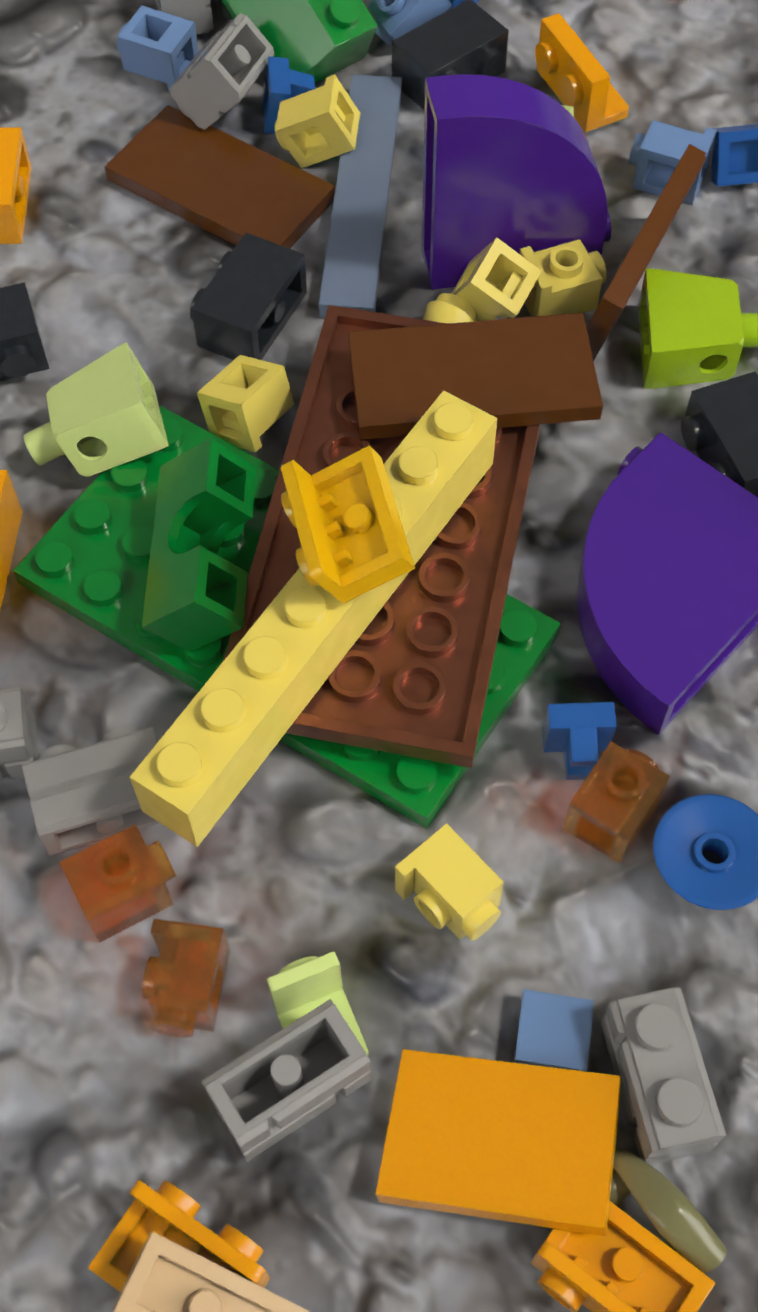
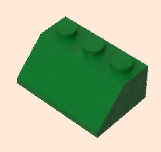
M222 0L233 19L239 13L248 16L273 46V57L288 58L289 69L313 75L314 83L364 59L378 27L362 0Z

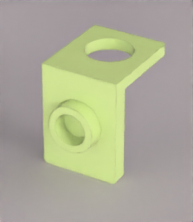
M335 952L321 957L309 956L301 958L283 967L278 974L266 979L273 1006L282 1029L331 999L368 1056V1048L343 990L341 967Z

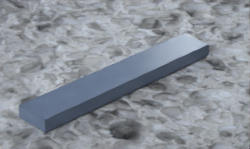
M352 74L349 96L360 111L355 150L340 155L319 298V318H325L328 305L375 312L402 97V77Z

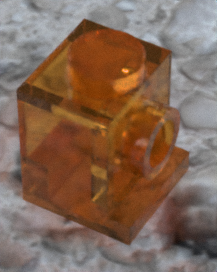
M154 918L151 934L160 952V956L149 957L142 984V996L144 999H150L149 1005L154 1013L151 1029L164 1035L184 1038L192 1037L194 1029L214 1032L230 954L224 929Z

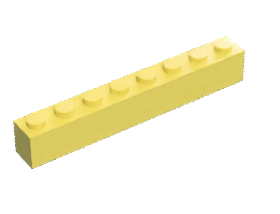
M444 390L384 463L414 565L489 470L494 459L498 418ZM299 568L130 776L142 812L198 847L409 572L342 604L320 585L312 586L305 579Z

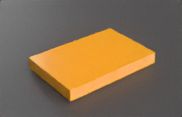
M402 1049L375 1195L381 1203L606 1236L622 1086L621 1076Z

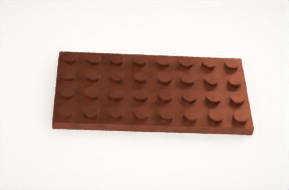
M328 305L281 465L295 460L305 471L313 475L369 445L382 458L384 464L406 436L360 440L348 332L447 323ZM540 425L496 429L492 466L415 564L416 569L408 573L286 733L472 768ZM281 467L247 579L244 625L242 629L231 633L224 660L299 569L296 550L301 547L297 528L290 522L282 506L281 494L287 490Z

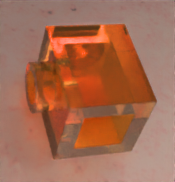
M610 742L569 803L563 830L621 864L660 803L670 775L661 771L656 762L648 755L634 749L625 750Z
M136 824L59 862L99 943L174 905L165 883L176 877L174 869L159 840L146 845Z

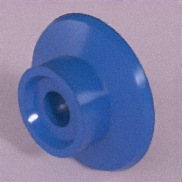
M704 794L692 796L678 802L663 815L655 831L653 853L661 876L676 894L692 904L713 910L740 908L758 898V814L754 810L730 797ZM702 852H715L721 858L722 863L713 864L708 862L703 857Z

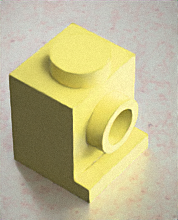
M332 75L326 78L324 86L280 102L274 126L275 134L281 147L284 150H289L299 166L304 168L355 150L360 111L336 75Z
M495 238L469 262L451 294L463 298L475 309L477 313L475 321L494 320L498 316L502 319L507 317L514 318L518 315L542 270L500 239Z
M580 239L537 252H533L531 246L520 249L519 254L542 270L524 302L532 317L584 313L597 309L601 285L606 281L605 263L598 251L588 253Z
M239 355L197 392L209 432L238 448L254 453L262 447L260 436L270 429L294 405L289 381L283 365Z
M447 823L395 866V891L403 900L415 892L417 895L413 898L414 902L427 921L439 930L446 925L459 940L465 935L471 941L478 939L490 929L501 915V911L497 907L500 906L504 881Z

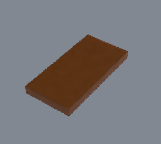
M169 105L104 166L108 181L234 245H237L247 232L291 249L334 202L335 185L211 125L204 130L198 127L191 118H188L181 111Z
M691 144L685 150L586 327L593 361L626 306L707 159L705 157L706 152Z
M583 313L348 332L360 440L407 436L443 390L498 418L497 428L601 419L603 403Z

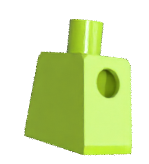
M646 268L638 304L644 389L722 381L733 377L742 348H758V313H741L738 284L731 279Z

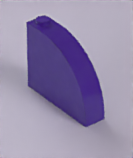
M468 74L425 78L421 251L431 289L455 287L469 262L495 238L500 239L517 253L520 252L521 248L531 246L533 252H537L580 239L588 253L598 251L602 256L604 242L610 241L612 232L611 219L607 208V197L589 142L581 126L571 113L542 91L505 78Z
M662 432L644 449L637 446L629 452L619 467L618 476L611 482L601 497L587 532L577 586L578 616L582 635L589 655L600 676L620 702L657 735H660L758 627V497Z

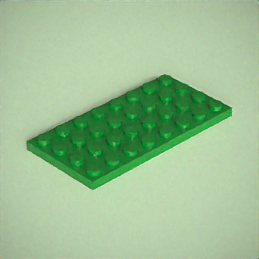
M160 406L169 446L101 472L15 567L13 572L20 585L199 692L222 664L231 634L190 652L142 628L160 467L209 438L214 439L257 466L252 519L230 531L217 553L218 556L247 571L248 575L280 470ZM508 594L506 596L474 758L559 635L560 622ZM285 733L280 740L424 828L428 827L468 768Z

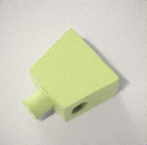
M127 342L51 387L46 393L50 422L24 434L26 447L39 466H43L66 455L77 472L86 477L169 446L154 385Z

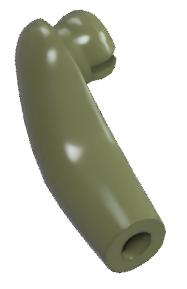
M616 1148L610 1201L619 1206L627 1196L632 1194L660 1235L679 1255L703 1273H708L719 1266L726 1257L727 1249L686 1195L653 1166L626 1150Z

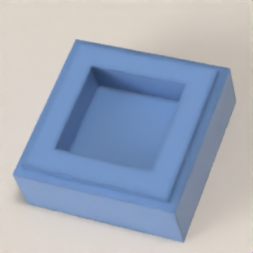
M523 989L514 1063L587 1072L594 1000Z

